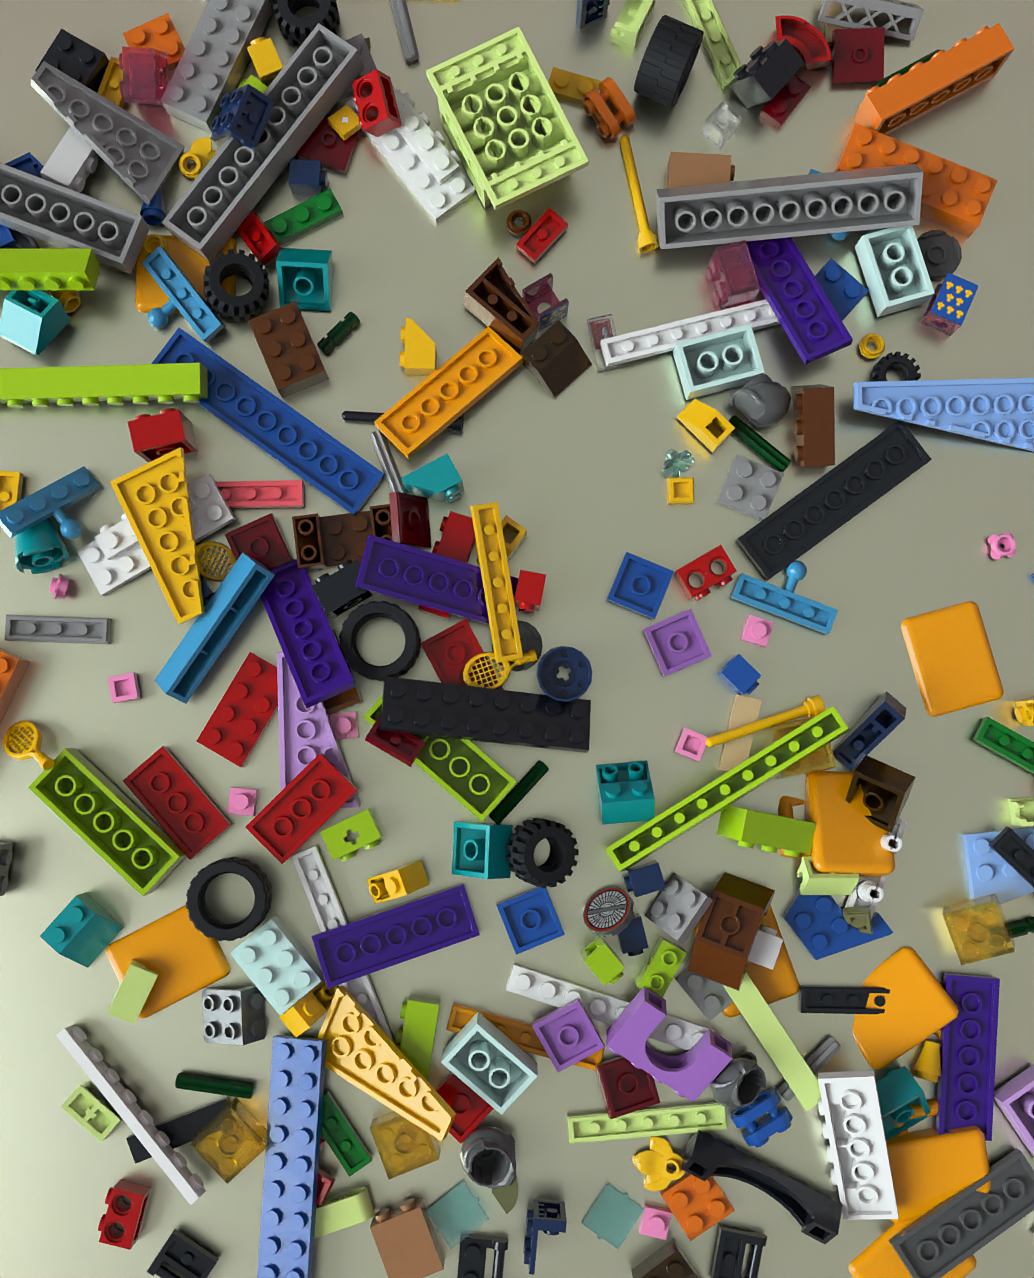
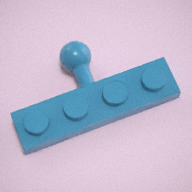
M159 246L142 262L143 266L170 299L161 308L157 307L149 311L147 318L151 326L155 328L164 327L168 322V315L177 308L204 342H208L225 327L224 323L163 247Z
M83 466L1 510L0 526L10 538H13L47 518L54 516L61 525L60 532L62 536L66 539H76L82 532L81 524L75 519H69L63 510L98 491L100 484Z
M795 560L787 566L786 574L788 580L784 589L743 573L739 574L731 596L732 599L826 635L830 633L838 610L794 593L798 581L802 580L807 574V567L803 562Z

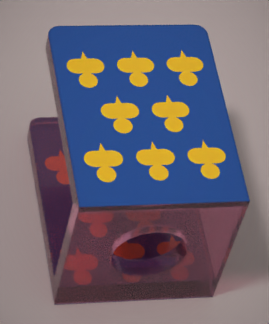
M552 273L522 290V297H524L540 323L539 332L566 317L568 313L569 301L567 298L559 302L552 290ZM541 303L551 305L550 308L540 314L538 313L537 308Z
M948 273L943 284L939 283L936 286L935 294L931 297L921 323L951 336L962 326L978 285Z

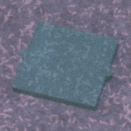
M465 1181L426 1210L437 1227L436 1232L441 1233L450 1249L454 1248L489 1220L478 1203L479 1198L474 1197Z
M607 1183L582 1220V1224L596 1233L598 1239L603 1238L619 1249L644 1211V1208L630 1199L628 1193H622Z

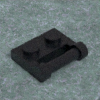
M720 1226L711 1278H740L746 1243L752 1244L746 1278H758L763 1246H766L767 1236L760 1232H747Z
M174 1229L147 1270V1273L152 1276L156 1274L160 1278H181L162 1264L165 1261L189 1278H207L219 1259Z
M461 1234L457 1278H484L487 1248L494 1249L492 1278H503L505 1251L508 1250L509 1240L504 1237Z

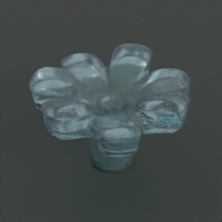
M670 449L666 452L668 460L664 462L662 470L665 476L671 474L672 478H678L680 470L682 472L689 470L690 467L688 465L694 463V458L687 450L678 453L674 449Z

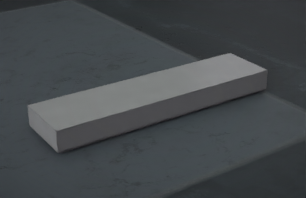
M6 614L4 640L110 644L112 619Z

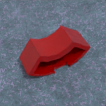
M789 15L775 16L777 40L787 39L804 60L806 70L832 66L828 43L820 31L802 18Z

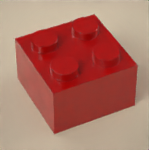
M167 408L160 411L161 414L153 416L142 414L136 416L135 420L128 421L134 452L148 463L180 447L184 449V454L198 451L192 423L179 409Z

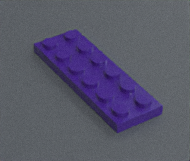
M791 237L734 243V246L805 365L852 344L853 339Z
M368 535L355 587L489 624L480 567L377 536ZM510 576L514 597L519 578Z
M297 559L270 570L275 576L260 597L306 708L356 687L323 607L311 588L313 584L307 570L298 568Z
M464 884L312 935L311 937L328 989L468 940L480 934Z
M944 973L943 988L957 1005L959 1014L956 1019L941 1028V1077L938 1076V1111L935 1130L938 1135L951 1133L947 1130L977 1126L983 1132L985 1141H992L1000 979L989 976Z

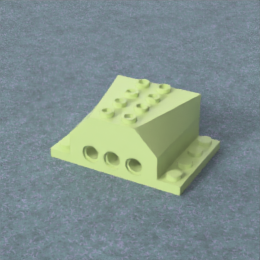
M520 27L514 28L426 70L427 78L438 97L441 124L484 208L488 207L491 203L495 210L502 208L588 166L589 160Z

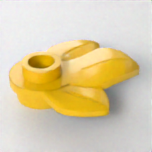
M209 137L195 140L192 143L190 152L181 156L179 168L186 177L195 180L217 153V151H212V141ZM191 161H195L197 164L194 170H189L188 164Z
M651 1136L650 1150L639 1152L633 1157V1163L636 1168L644 1175H647L644 1187L651 1191L666 1189L671 1180H678L685 1173L681 1169L683 1157L673 1151L668 1140L659 1136ZM668 1163L675 1164L677 1170L671 1171L668 1168Z

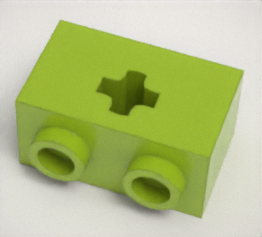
M371 808L320 832L333 861L340 858L342 862L356 856L355 850L363 846L365 850H369L379 845L378 839L384 836ZM350 829L353 833L358 831L360 836L356 838L357 843L354 840H348L347 836L350 835Z
M659 936L635 980L637 987L642 989L645 986L663 998L687 954L686 951L666 938Z
M598 937L581 952L584 962L604 986L609 982L611 984L616 983L624 975L622 971L625 969V966L603 937Z

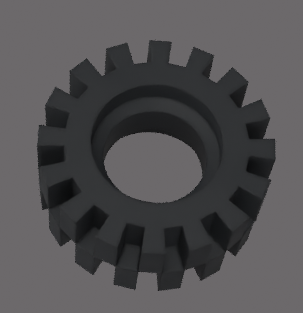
M891 352L885 357L883 356L875 364L870 373L872 377L870 382L887 381L886 373L891 368L899 369L904 375V381H918L921 378V373H917L920 367L919 364L914 366L913 363L916 361L914 358L911 360L907 359L909 354L905 353L901 356V352H895L894 355Z

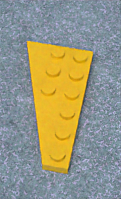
M180 447L110 481L178 625L205 613L184 449Z
M343 985L338 987L317 1039L327 1040L325 1067L440 1141H443L447 1137L456 1113Z

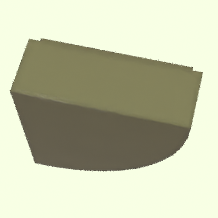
M869 906L842 908L844 919L848 924L859 929L862 933L873 934Z
M517 1179L510 1186L492 1188L493 1195L506 1214L513 1209L518 1198Z

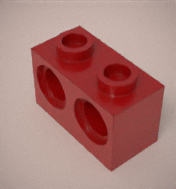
M375 69L352 82L353 98L358 106L360 115L359 123L364 131L379 137L402 125L389 76Z
M719 545L676 570L674 576L689 600L693 597L700 600L711 593L709 588L718 584L719 587H722L733 580L731 575L737 572L722 545ZM713 562H718L723 566L722 574L718 575L712 571L711 564ZM690 575L700 577V587L696 588L690 585Z
M520 570L514 600L515 607H519V612L534 614V610L540 611L546 574Z
M120 1179L114 1187H110L105 1199V1204L108 1205L107 1212L102 1215L98 1226V1231H101L99 1242L128 1250L133 1247L139 1237L151 1191L150 1186ZM121 1196L129 1197L131 1205L125 1204ZM114 1223L122 1224L124 1231L117 1230Z

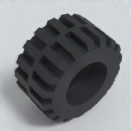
M273 0V10L282 36L285 40L288 39L289 43L293 46L298 44L300 47L318 23L335 34L338 31L337 24L340 23L336 0ZM313 6L318 8V11L310 17L300 18L295 16L296 12L303 7Z
M229 249L228 254L224 255L222 251L217 254V259L213 257L209 261V266L205 268L204 294L207 297V303L210 307L213 306V311L217 315L221 312L224 319L228 320L229 316L234 317V321H239V317H244L246 321L250 319L251 314L256 316L259 314V309L264 308L269 291L268 272L266 269H263V263L260 260L255 261V255L250 253L249 256H246L244 250L239 249V253H234V249ZM237 275L247 279L252 288L245 295L233 296L223 290L221 283L227 277Z
M541 818L527 819L523 821L524 826L517 825L514 828L516 833L510 834L508 838L511 840V844H506V850L509 851V855H506V861L512 863L508 866L510 870L516 873L515 876L518 879L541 888H546L547 886L551 888L556 887L557 882L564 883L566 881L565 876H571L573 873L571 870L572 866L577 865L578 861L574 860L575 855H579V849L574 848L578 843L576 838L571 837L573 834L571 830L566 829L565 825ZM546 838L550 845V854L546 862L537 867L534 861V850L537 844Z

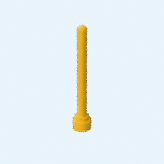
M623 135L620 138V145L641 232L637 242L640 252H649L657 249L659 242L657 235L650 230L630 139L627 135Z
M816 695L807 698V701L802 706L710 736L706 739L705 743L708 747H714L805 715L816 717L826 710L822 698Z

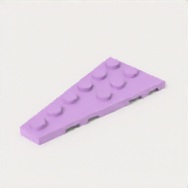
M277 652L280 790L282 791L321 752L351 781L323 701L306 708L284 653ZM356 792L340 808L360 807Z

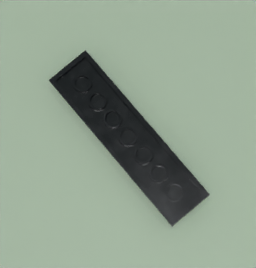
M899 420L736 541L768 581L932 459L903 421Z
M385 676L379 730L587 753L590 740L591 700L556 701L542 694Z

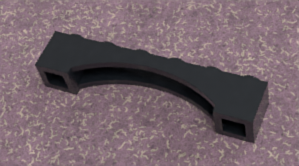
M698 1130L688 1141L681 1165L682 1170L703 1181H706L710 1176H721L740 1180L760 1189L774 1198L792 1214L801 1225L802 1233L823 1244H827L838 1235L843 1205L834 1201L830 1196L809 1188L805 1183L786 1176L782 1171L763 1164L759 1159L740 1152L734 1146L719 1141L709 1133Z

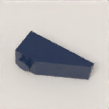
M886 691L865 712L831 754L851 771L905 719L907 708Z

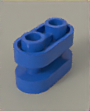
M775 1088L764 1090L753 1103L744 1106V1109L738 1107L730 1116L737 1128L746 1126L742 1136L748 1146L761 1147L768 1142L770 1136L776 1132H784L791 1126L790 1122L793 1116L786 1106L777 1107L781 1097ZM768 1112L767 1115L755 1122L756 1119Z

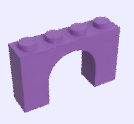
M644 986L607 1029L606 1046L614 1054L621 1055L629 1060L634 1067L643 1069L652 1075L657 1082L666 1084L679 1096L686 1097L694 1102L733 1059L731 1043L709 1029L695 1046L684 1054L668 1056L655 1051L648 1044L647 1039L667 1016L666 1000Z

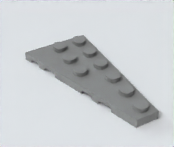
M44 61L31 78V86L149 206L182 155L185 146Z

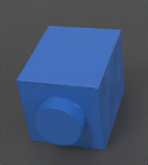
M740 654L735 655L717 673L738 695H742L745 692L748 695L758 687L759 683L757 680L761 677Z

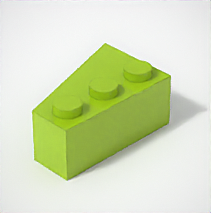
M730 805L721 811L717 835L739 840L738 846L754 849V844L762 845L761 850L777 853V848L784 849L785 855L800 857V853L811 855L816 823Z

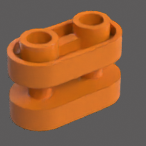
M607 77L598 85L600 93L591 89L583 96L584 102L582 106L585 112L596 121V127L600 135L604 138L613 139L621 132L619 124L621 123L624 127L630 126L636 121V115L616 82L612 78Z

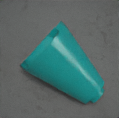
M50 518L15 536V565L20 572L25 573L24 569H30L32 574L45 573L61 567V561L64 559L66 562L69 560L68 549Z

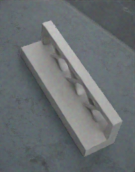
M823 0L817 20L853 29L880 28L876 27L872 18L884 12L887 13L890 22L882 26L885 27V35L913 41L924 9L917 4L899 0ZM830 1L840 3L843 12L835 17L826 16ZM844 4L852 5V6H850L849 8L846 9V7H845ZM858 7L863 8L867 16L859 22H853L849 13ZM868 9L875 11L870 14ZM905 17L913 19L908 33L899 32L896 25Z

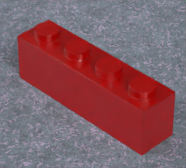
M450 511L448 517H443L440 531L443 534L440 542H435L432 553L468 563L476 540L473 520L471 517ZM421 605L418 607L420 612L449 621L451 616L450 613Z

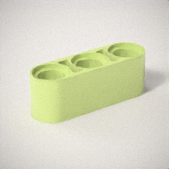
M359 1187L327 1198L321 1206L316 1204L314 1239L371 1219L375 1212L367 1187Z

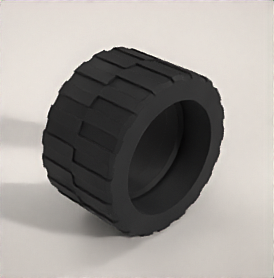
M662 16L641 61L634 83V91L670 108L674 107L684 89L703 40V31L670 16Z
M370 601L367 604H362L352 611L342 624L339 646L345 661L353 671L367 679L381 682L384 681L385 676L398 678L401 675H405L414 666L417 657H419L421 645L419 629L412 617L394 603ZM379 617L389 618L398 623L405 635V647L401 656L393 663L385 666L369 664L361 657L357 649V635L361 627L369 620Z
M238 857L223 858L202 868L190 882L191 885L186 894V909H188L190 921L193 922L194 927L201 931L204 936L211 937L217 941H234L254 931L265 919L266 914L270 910V902L272 901L271 885L265 872H262L260 867L251 863L250 860L239 859ZM233 873L244 877L252 886L255 895L254 906L250 914L242 921L231 924L215 919L208 911L205 902V893L209 884L219 875Z

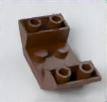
M390 504L370 506V511L357 512L355 516L351 513L320 517L318 513L293 516L292 522L298 568H337L348 560L352 562L357 560L361 564L368 535L393 541Z
M725 872L713 890L711 896L713 901L706 910L696 935L688 971L739 991L748 968V957L763 916L767 915L775 890Z

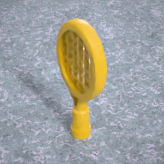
M215 541L196 545L197 558L199 555L202 556L201 560L198 559L199 574L212 581H223L228 574L226 572L227 568L231 570L228 567L229 563L232 564V567L236 563L232 550L224 544Z
M532 649L527 653H523V658L502 662L503 666L499 667L498 663L500 662L492 663V660L495 659L494 652L480 653L472 657L465 665L463 681L467 686L497 689L506 682L511 670L515 666L538 661L535 650Z
M19 721L8 728L3 739V747L7 755L16 760H26L34 757L44 770L53 768L54 760L41 751L42 732L37 725L30 721Z

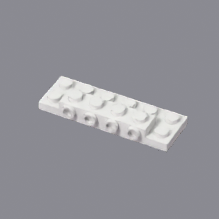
M393 86L402 125L379 137H375L366 131L364 133L437 223L473 196L476 190L461 172L459 165L461 160L454 150L448 152L444 147L446 142L440 132L435 131L433 133L429 128L430 121L424 112L421 111L418 114L413 108L415 103L412 97L407 92L402 94L399 89L396 90ZM352 98L345 105L347 104L360 117L358 106L354 98Z
M207 474L188 485L195 542L202 540L236 520L212 475ZM125 513L121 516V522L116 525L108 523L99 529L100 534L95 536L96 540L77 550L100 595L103 596L151 569Z
M874 1070L818 1073L821 1098L818 1099L820 1116L825 1115L826 1122H823L824 1139H829L830 1145H827L828 1162H833L834 1168H831L832 1184L838 1186L840 1202L843 1205V1219H899Z

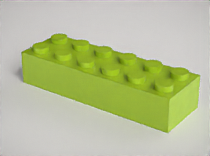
M382 696L363 716L372 726L378 717L381 716ZM412 734L426 742L414 763L481 822L517 782L471 740Z
M65 748L54 759L55 764L53 768L44 770L28 788L142 896L152 893L186 855L163 830L76 748Z

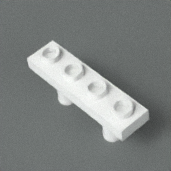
M898 819L891 833L888 832L889 834L882 836L880 842L885 850L894 852V857L896 852L902 847L901 838L907 822ZM890 839L892 840L891 847L888 845ZM887 876L880 878L860 877L852 894L849 895L844 908L869 906L872 919L877 903L883 898V887Z

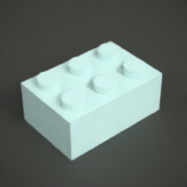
M913 226L886 228L862 235L855 245V250L877 317L925 304L935 294Z
M751 324L676 343L673 350V356L686 400L745 385L753 378L765 373Z
M278 915L271 918L230 952L231 956L280 1016L324 979L321 968Z
M479 1012L471 1018L442 1052L441 1063L501 1115L538 1076L537 1062Z

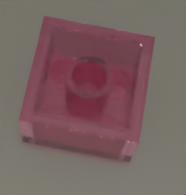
M122 47V53L119 55V65L121 70H123L120 93L124 97V102L142 106L164 107L160 101L168 86L167 53L154 48Z
M746 240L715 248L713 256L710 258V263L706 268L708 281L710 283L713 282L715 288L713 297L716 306H720V309L723 310L752 303L760 287Z

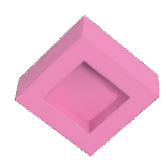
M748 615L740 640L764 648L767 647L774 622Z
M136 673L108 677L112 703L141 698Z
M357 712L330 714L331 725L337 740L359 738Z
M683 728L674 752L700 762L706 747L705 741L708 737Z
M230 787L227 814L255 816L258 790Z
M645 1204L639 1228L640 1234L666 1240L672 1215L671 1210Z

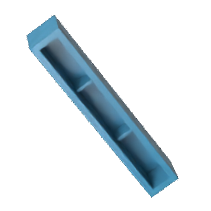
M242 552L205 606V613L198 616L154 680L165 694L187 704L275 576L262 563Z

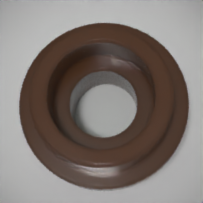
M515 210L508 215L506 223L508 230L512 234L521 236L526 234L531 228L532 221L527 212ZM522 221L524 224L521 227H517L514 223Z

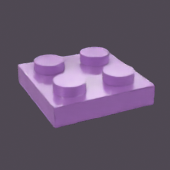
M691 609L643 629L663 677L712 656Z
M579 998L532 1022V1027L557 1072L605 1048L604 1042Z

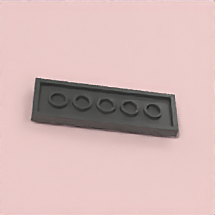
M1016 1148L992 1165L987 1175L941 1202L889 1239V1243L911 1277L941 1278L1034 1210V1170L1023 1153ZM991 1180V1186L988 1193L976 1191L982 1185Z

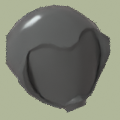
M766 374L753 378L741 389L730 393L731 407H736L742 412L755 428L777 424L788 413L791 401L790 393L786 387L781 386L780 383L773 382Z
M745 1051L739 1058H733L710 1083L714 1099L719 1105L724 1107L734 1106L744 1109V1106L750 1105L755 1101L762 1088H766L765 1073L758 1066L757 1058L752 1052Z
M484 1126L472 1131L464 1139L460 1150L462 1167L473 1182L488 1188H501L506 1185L510 1186L517 1177L515 1139L512 1133H506L498 1127Z

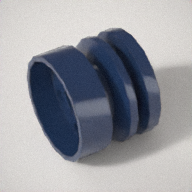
M559 646L550 649L541 657L537 665L536 676L540 688L547 696L556 701L569 702L578 699L587 691L592 681V668L589 660L581 651L573 647ZM560 666H563L565 669L570 668L571 672L568 673L569 678L567 680H564L562 677L557 678L556 674L559 673L558 668Z

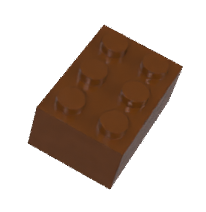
M296 301L248 320L275 386L282 398L329 379Z

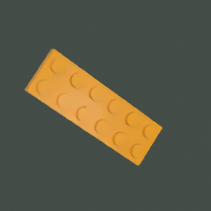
M488 326L375 420V426L410 459L523 364V357Z

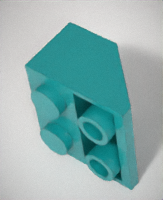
M12 290L4 298L0 320V337L38 356L71 320L58 299L40 290Z
M647 760L596 765L602 825L648 821L655 818V798Z

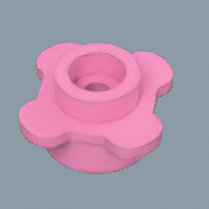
M1006 532L1000 536L995 534L989 536L988 543L991 544L992 549L990 555L993 559L997 560L1002 556L1013 557L1016 554V544L1011 533Z
M59 574L58 578L53 577L49 592L54 593L53 599H57V597L65 599L70 579L64 578L62 574Z

